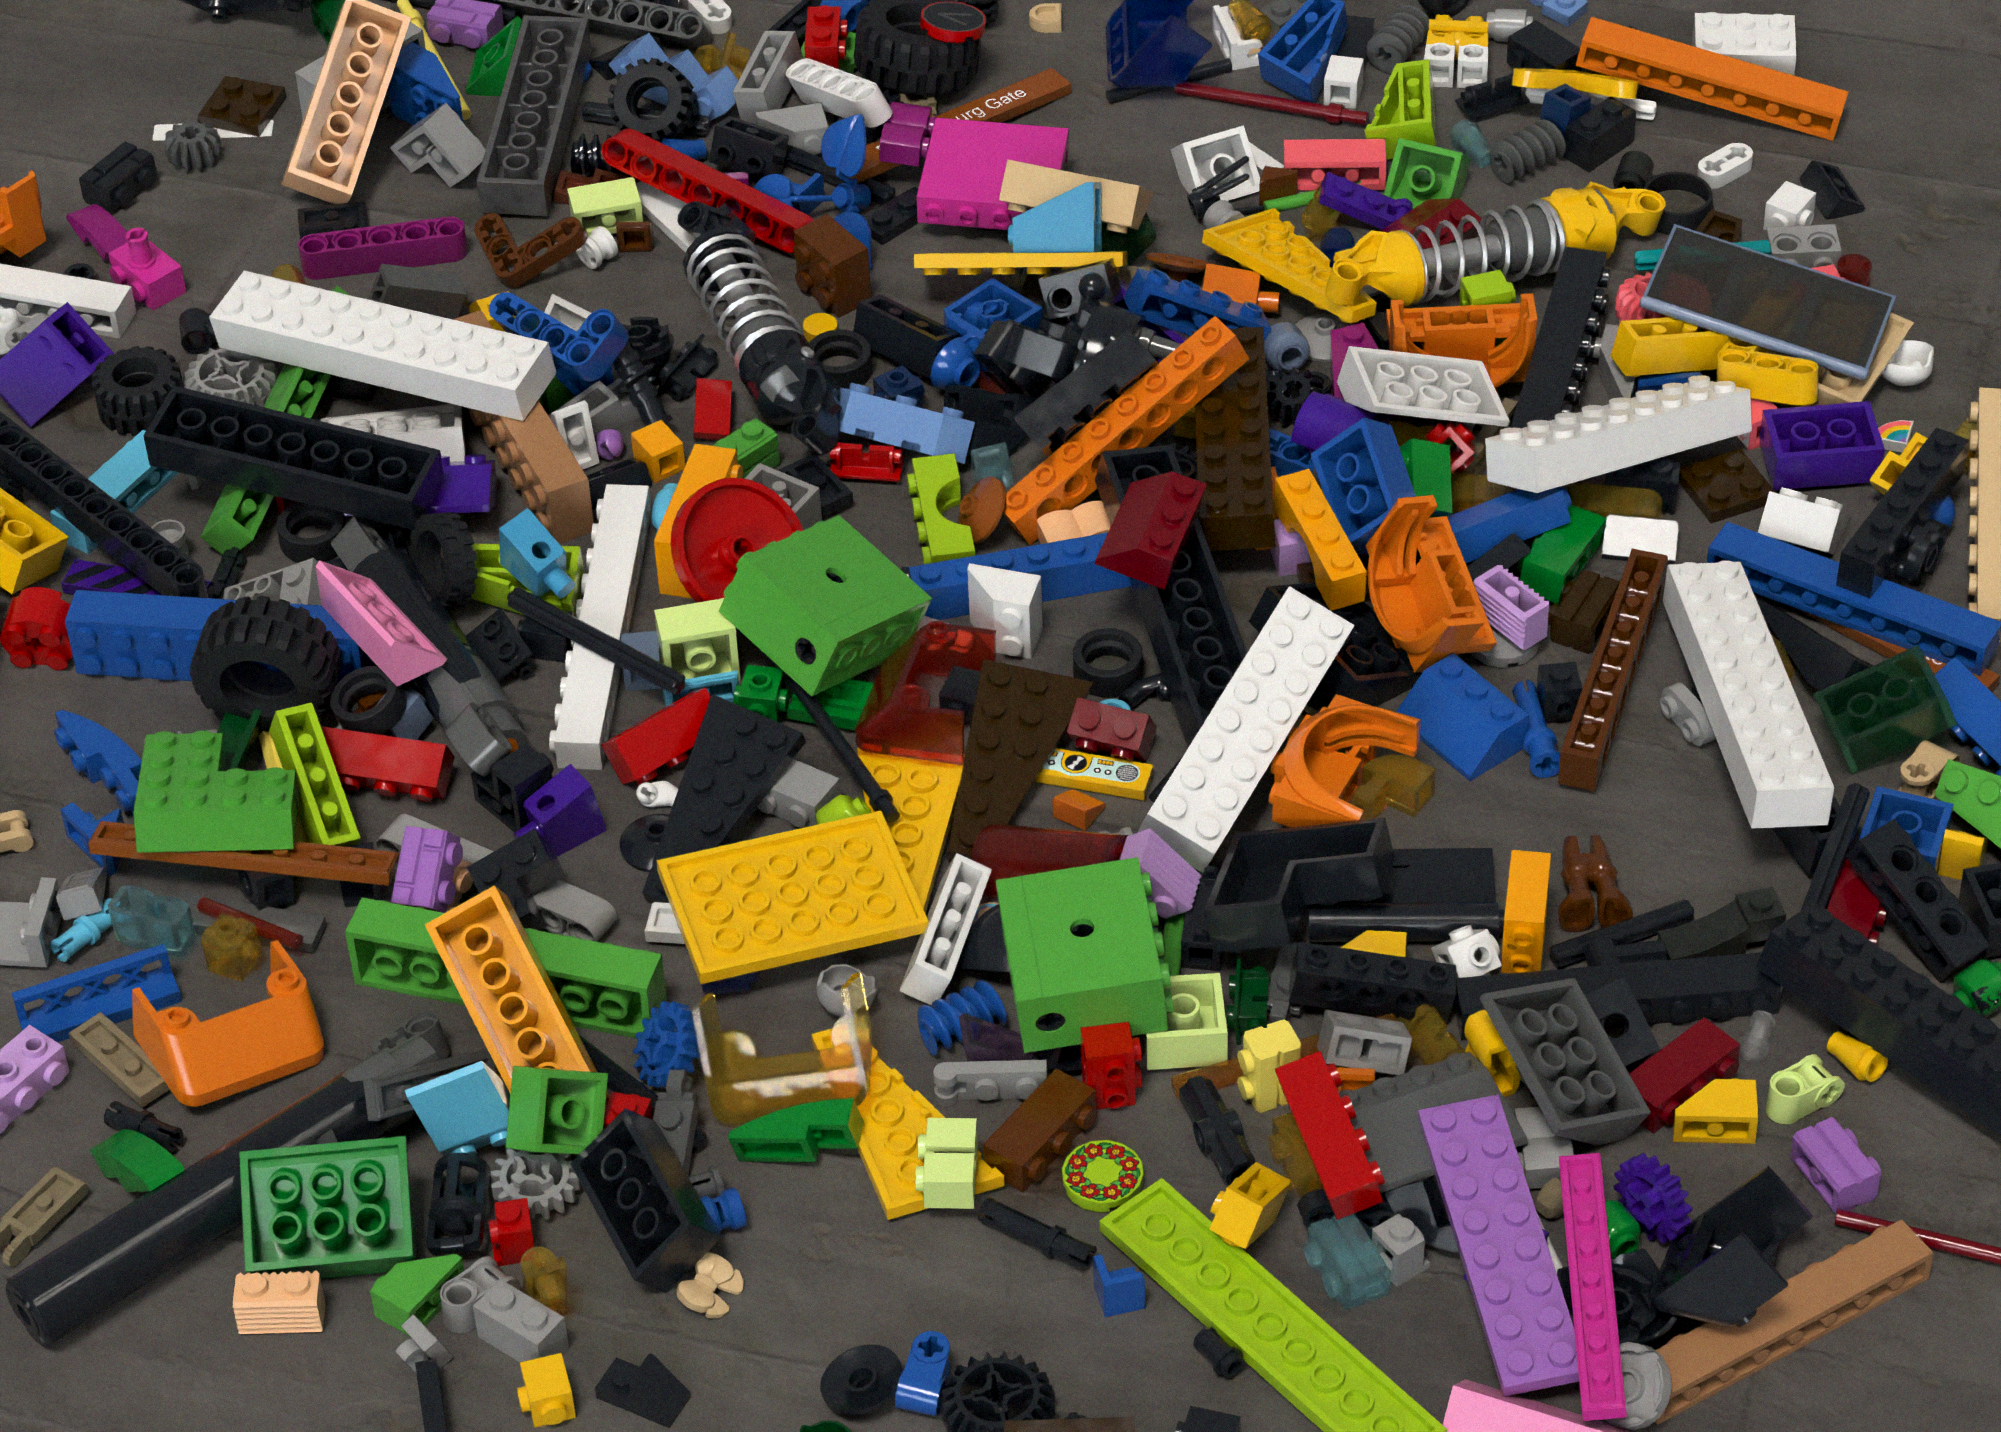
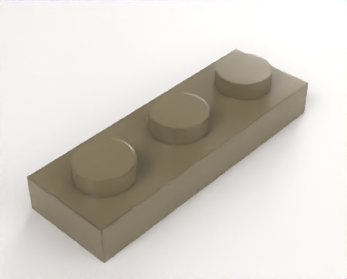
M99 1012L69 1032L71 1044L142 1108L170 1090L143 1049L102 1012Z

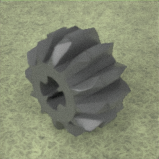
M196 119L194 122L185 120L184 124H174L172 130L165 133V155L168 157V161L173 163L175 169L184 168L186 173L192 169L201 171V168L204 166L213 167V161L220 159L221 139L217 129L212 127L211 122L201 123L199 119Z

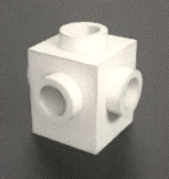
M1467 925L1449 933L1450 940L1431 948L1436 962L1456 965V978L1490 975L1489 971L1502 966L1498 957L1500 954L1499 945L1493 935L1489 934L1488 929L1473 930L1471 925Z

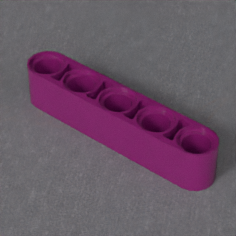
M441 217L310 234L300 239L298 251L303 275L312 280L378 272L381 264L420 267L457 262L466 257L468 246L464 222L457 217Z

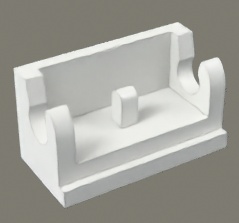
M1240 4L1224 7L1215 5L1213 6V34L1225 59L1229 58L1231 60L1232 71L1259 66L1258 53L1261 51L1260 47L1263 46L1261 41L1255 39L1247 18L1231 19V16L1234 14L1244 13L1246 11L1244 6Z

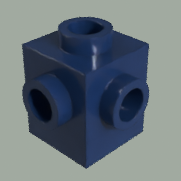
M903 365L873 378V396L895 401L896 396L901 395L916 399V407L923 408L922 395L925 394L923 383L918 376H913Z

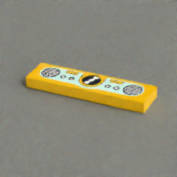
M1056 748L1035 782L1144 801L1153 777V765Z

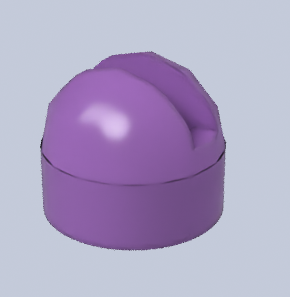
M607 429L596 434L597 452L602 459L610 461L613 460L614 456L619 457L622 454L624 447L623 435L619 431Z

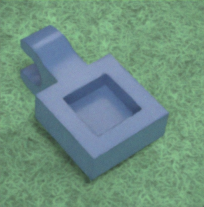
M1529 0L1532 4L1542 7V15L1566 27L1572 25L1585 14L1588 6V1Z

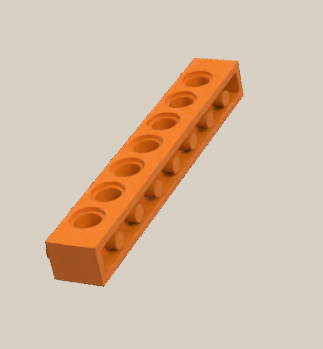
M1216 316L1204 324L1006 492L1003 516L1010 526L1029 546L1038 539L1037 519L1057 510H1072L1097 489L1095 478L1102 452L1147 447L1249 360L1236 335Z

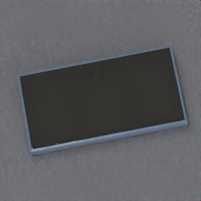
M1674 224L1643 297L1640 299L1639 307L1790 357L1808 359L1816 362L1820 367L1865 381L1869 375V368L1889 319L1896 296Z

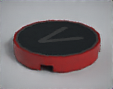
M944 1L929 4L921 11L920 27L922 30L927 29V34L933 39L949 43L966 42V37L973 36V40H977L985 34L986 16L974 6L961 2Z

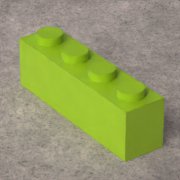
M307 703L275 711L269 731L282 768L284 770L296 771L298 813L309 843L344 847L358 845L360 835L313 704Z

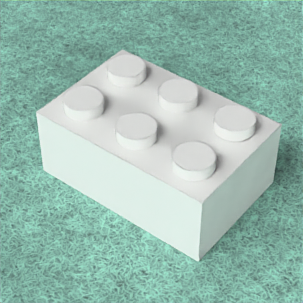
M1695 13L1692 46L1795 75V16L1783 14Z

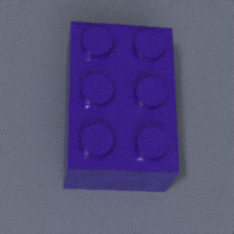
M1870 401L1768 409L1762 412L1759 442L1774 490H1781V487L1796 489L1870 482V478L1884 460L1885 448Z

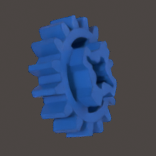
M662 1001L660 1008H651V1019H642L644 1030L643 1032H637L635 1036L638 1039L637 1047L633 1049V1053L638 1054L639 1059L635 1062L634 1068L641 1070L639 1079L647 1081L649 1086L660 1089L666 1088L670 1070H686L690 1073L694 1071L693 1058H700L701 1055L698 1052V1047L703 1042V1037L697 1036V1032L702 1027V1022L695 1020L697 1012L689 1009L688 1005L674 1001L671 1003Z

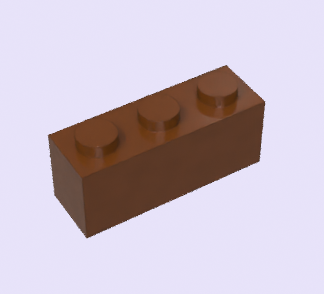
M1056 1068L983 1144L984 1161L991 1168L996 1167L1004 1175L1005 1183L1024 1193L1034 1181L1038 1182L1044 1177L1049 1165L1059 1155L1063 1156L1067 1153L1073 1140L1083 1129L1088 1130L1093 1125L1098 1113L1096 1109V1090Z

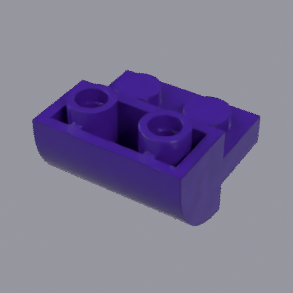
M1313 391L1307 397L1297 415L1291 442L1303 445L1305 450L1314 452L1362 418L1389 424L1390 415L1371 412L1347 403L1344 399Z

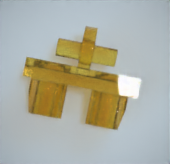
M727 32L721 51L712 44L702 45L696 50L694 58L705 72H715L728 66L739 80L751 50L735 45L737 35Z
M533 1247L527 1250L520 1262L521 1273L523 1274V1293L558 1314L566 1315L563 1301L567 1295V1266L563 1256L556 1258L552 1251L544 1247Z

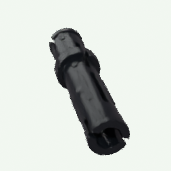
M991 1197L986 1198L982 1203L979 1212L985 1215L979 1214L978 1221L993 1226L1041 1249L1043 1255L1051 1259L1054 1256L1084 1271L1088 1270L1093 1264V1256H1095L1093 1254L1097 1252L1096 1246L1067 1234L1065 1228L1055 1225L1054 1228Z

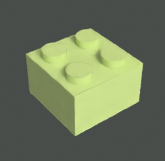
M724 598L654 610L661 663L685 675V679L737 670L738 679L741 681L736 627L719 612Z
M1220 973L1170 976L1171 987L1164 989H1170L1174 1013L1166 1014L1168 1030L1143 1034L1147 1070L1228 1065V1032Z

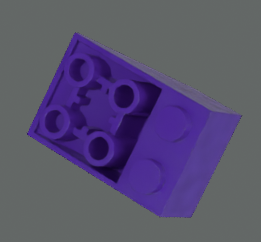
M67 302L0 359V396L25 424L31 428L92 378L93 372L96 371V366L99 362H105L104 358L110 354L114 355V352Z

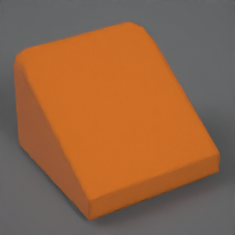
M1074 789L1056 795L1052 800L1053 817L1084 831L1088 829L1106 807V803Z

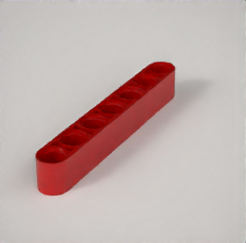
M624 129L607 139L602 145V156L610 166L687 204L697 201L719 208L723 203H726L732 212L756 233V238L784 252L793 253V247L795 246L794 230L814 221L809 215L634 129Z

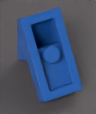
M73 802L60 809L66 836L100 868L105 867L107 875L112 876L115 874L120 857L89 854L88 842L100 821L124 823L121 810L118 808L101 819L96 820L90 812L84 813Z

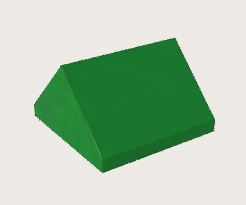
M516 16L476 51L465 92L469 95L501 96L521 27V18Z

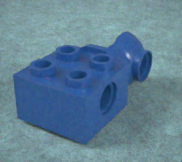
M994 278L989 279L944 309V326L960 334L958 338L948 342L935 357L930 376L932 385L938 390H945V386L971 387L978 379L980 371H987L976 360L973 353L993 322L1014 320L1023 326L1037 330L1040 319L1043 317V308Z

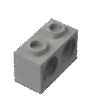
M1835 224L1766 227L1765 240H1768L1770 243L1771 256L1808 268L1834 264L1839 273L1842 250Z
M1325 1010L1317 1049L1321 1051L1326 1064L1334 1063L1337 1066L1350 1068L1375 1069V1072L1401 1075L1405 1071L1412 1037L1403 1022Z

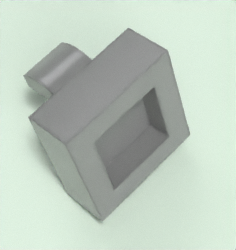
M414 1314L401 1325L412 1339H408L400 1344L395 1352L414 1372H416L415 1362L425 1361L430 1357L431 1359H436L437 1365L442 1368L453 1358L449 1351Z

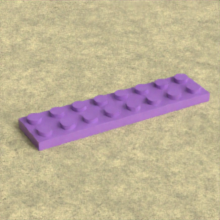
M1499 1094L1418 1110L1419 1125L1503 1396L1579 1382L1574 1326Z

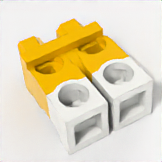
M1436 15L1435 19H1429L1424 60L1429 59L1434 87L1453 88L1454 60H1458L1457 88H1466L1467 86L1487 82L1489 22H1484L1482 16H1470L1466 21L1453 20L1449 15Z

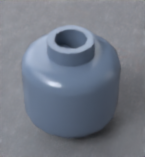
M1279 322L1271 325V330L1264 341L1265 360L1273 370L1284 373H1291L1293 367L1298 370L1302 368L1310 354L1308 340L1296 325L1289 322Z

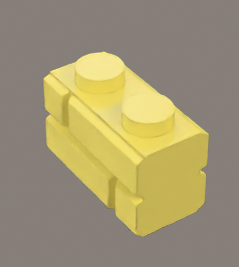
M1283 1019L1267 1024V1028L1261 1026L1245 1031V1035H1243V1050H1239L1237 1053L1238 1061L1243 1071V1076L1237 1079L1240 1094L1245 1101L1250 1100L1255 1111L1259 1113L1275 1109L1277 1104L1282 1106L1288 1104L1277 1078L1275 1068L1301 1058V1042L1289 1021Z

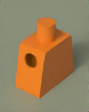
M1206 264L1202 290L1209 293L1220 291L1228 295L1235 302L1244 304L1245 301L1261 307L1263 312L1279 313L1280 292L1261 291V275L1259 273L1215 264Z

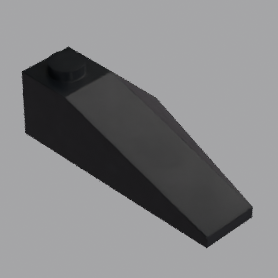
M1762 599L1758 601L1762 615L1807 683L1820 691L1817 698L1836 709L1842 703L1855 710L1898 687L1899 681L1869 662L1851 654L1844 647L1819 634V632Z

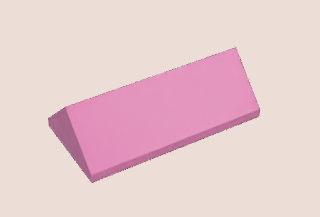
M319 560L315 567L322 607L396 686H400L445 663L447 658L372 579Z
M1467 1379L1453 1385L1443 1421V1426L1447 1428V1432H1629L1628 1429L1613 1426L1599 1420L1583 1421V1416L1515 1394L1504 1397L1502 1390Z

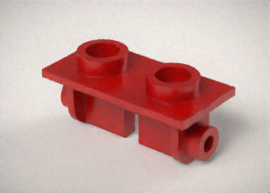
M838 442L829 454L830 459H832L830 470L838 478L900 482L905 455H902V449H896L894 445H869V453H864L862 444Z

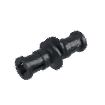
M623 324L626 329H629L627 324ZM628 336L625 347L612 363L623 380L615 389L617 393L629 392L633 407H636L645 427L659 420L666 424L673 420L671 415L667 416L658 397L659 393L651 383L657 379L656 376L648 377L647 375L654 367V363L642 365L641 356L638 350H635Z

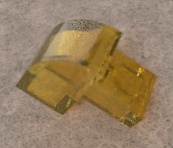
M1385 755L1375 758L1363 766L1362 785L1358 787L1354 794L1353 805L1364 810L1362 820L1378 818L1387 806L1415 818L1435 794L1436 768L1404 755Z

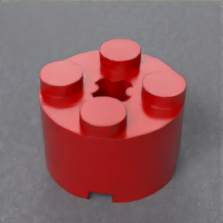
M30 587L21 590L19 596L16 598L14 596L11 599L1 631L0 641L5 651L11 655L10 661L12 664L20 668H28L31 664L48 665L54 670L66 669L68 662L73 656L65 624L71 603L69 604L60 599L62 593L44 587Z

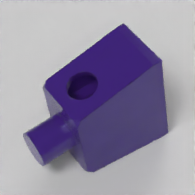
M570 764L525 800L523 806L529 823L513 833V837L517 839L535 828L551 844L556 856H560L604 833L607 829L592 786Z

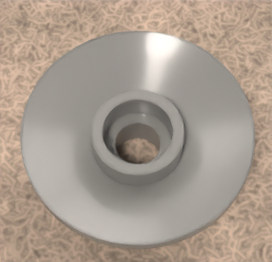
M1315 314L1301 319L1295 325L1308 340L1310 346L1308 360L1329 363L1330 330L1355 324L1345 323L1335 314Z

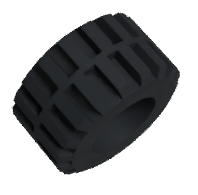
M644 58L637 60L638 65L635 67L631 63L626 65L625 69L627 72L624 75L618 72L614 77L618 80L617 85L611 84L609 91L613 94V98H608V106L612 108V111L609 113L616 122L615 125L621 131L628 128L634 129L660 143L663 139H673L676 136L682 139L687 134L683 130L686 126L692 128L694 121L690 119L691 115H697L698 108L694 105V102L698 101L697 95L692 91L694 87L686 76L666 61L662 63L656 58H651L650 62H647ZM653 87H665L668 91L669 99L664 112L651 120L640 119L637 106L643 93Z
M134 346L128 350H118L116 354H110L105 357V362H99L96 366V371L92 374V386L100 420L102 423H106V427L110 430L117 429V433L123 435L131 433V436H136L142 430L146 431L173 385L184 388L180 367L172 354L167 355V352L163 349L154 350V347L146 346L145 348Z

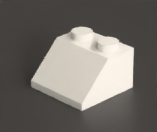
M1244 125L1185 142L1170 149L1180 182L1189 194L1192 193V189L1203 185L1244 156H1248L1249 161L1213 187L1217 188L1243 174H1249L1250 177L1247 181L1220 194V200L1230 201L1259 192L1260 177Z
M969 563L967 572L970 622L995 653L1031 659L1043 630L1041 576Z

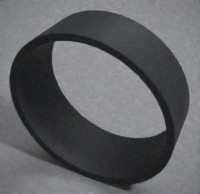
M1677 171L1662 173L1650 179L1644 189L1657 193L1667 190L1687 191L1698 195L1706 201L1702 207L1691 212L1674 213L1664 210L1656 228L1657 232L1670 235L1674 224L1695 231L1710 210H1714L1712 190L1709 184L1691 173Z

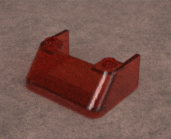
M932 621L920 628L884 660L855 728V743L857 747L870 753L963 765L964 711L929 707V693L917 686L921 674L948 677L953 665L980 671L983 659L996 661V630L946 624L942 621Z

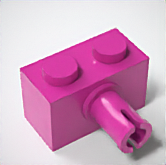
M144 228L130 229L126 233V240L128 242L108 253L111 264L109 273L114 283L131 286L134 299L137 302H143L151 310L154 311L186 293L182 266L149 241L148 232Z

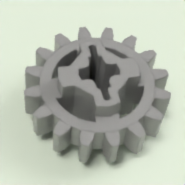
M508 1148L506 1150L507 1160L497 1158L495 1161L496 1170L490 1172L493 1199L502 1202L527 1198L531 1221L534 1220L536 1214L540 1213L546 1220L550 1219V1211L553 1209L563 1213L565 1211L564 1201L574 1203L576 1200L575 1191L580 1190L581 1187L580 1181L570 1165L572 1162L571 1154L524 1150L515 1152Z

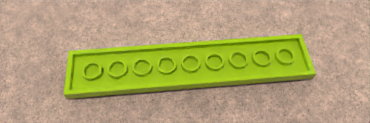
M1163 1178L1099 1220L1100 1232L1206 1327H1213L1231 1347H1238L1243 1353L1244 1361L1323 1432H1447L1446 1427L1241 1247L1227 1244L1220 1238V1235L1209 1230L1212 1221Z

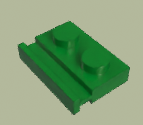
M848 679L814 696L838 728L860 731L862 719L866 717L875 694L874 683ZM793 692L791 704L787 706V718L815 723Z

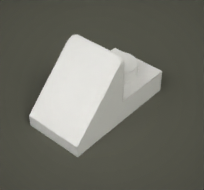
M584 400L552 412L549 418L582 470L599 464L588 403Z

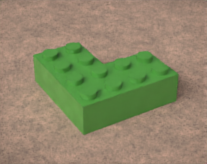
M161 731L155 734H146L133 812L137 853L294 849L298 814L296 771L284 770L278 767L259 771H245L240 768L226 771L223 733L196 731L192 734H173L172 732Z

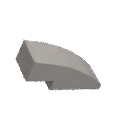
M618 378L607 387L599 380L557 409L560 410L585 400L588 403L594 437L600 431L607 429L615 430L640 418L636 407H633L629 392L617 393L615 389L623 381L621 378Z

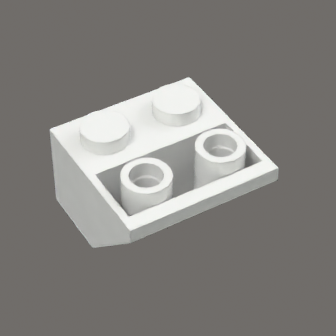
M1781 487L1779 494L1769 491L1758 533L1780 541L1834 555L1851 516L1842 511L1843 504L1817 496L1815 503L1807 501L1808 495Z

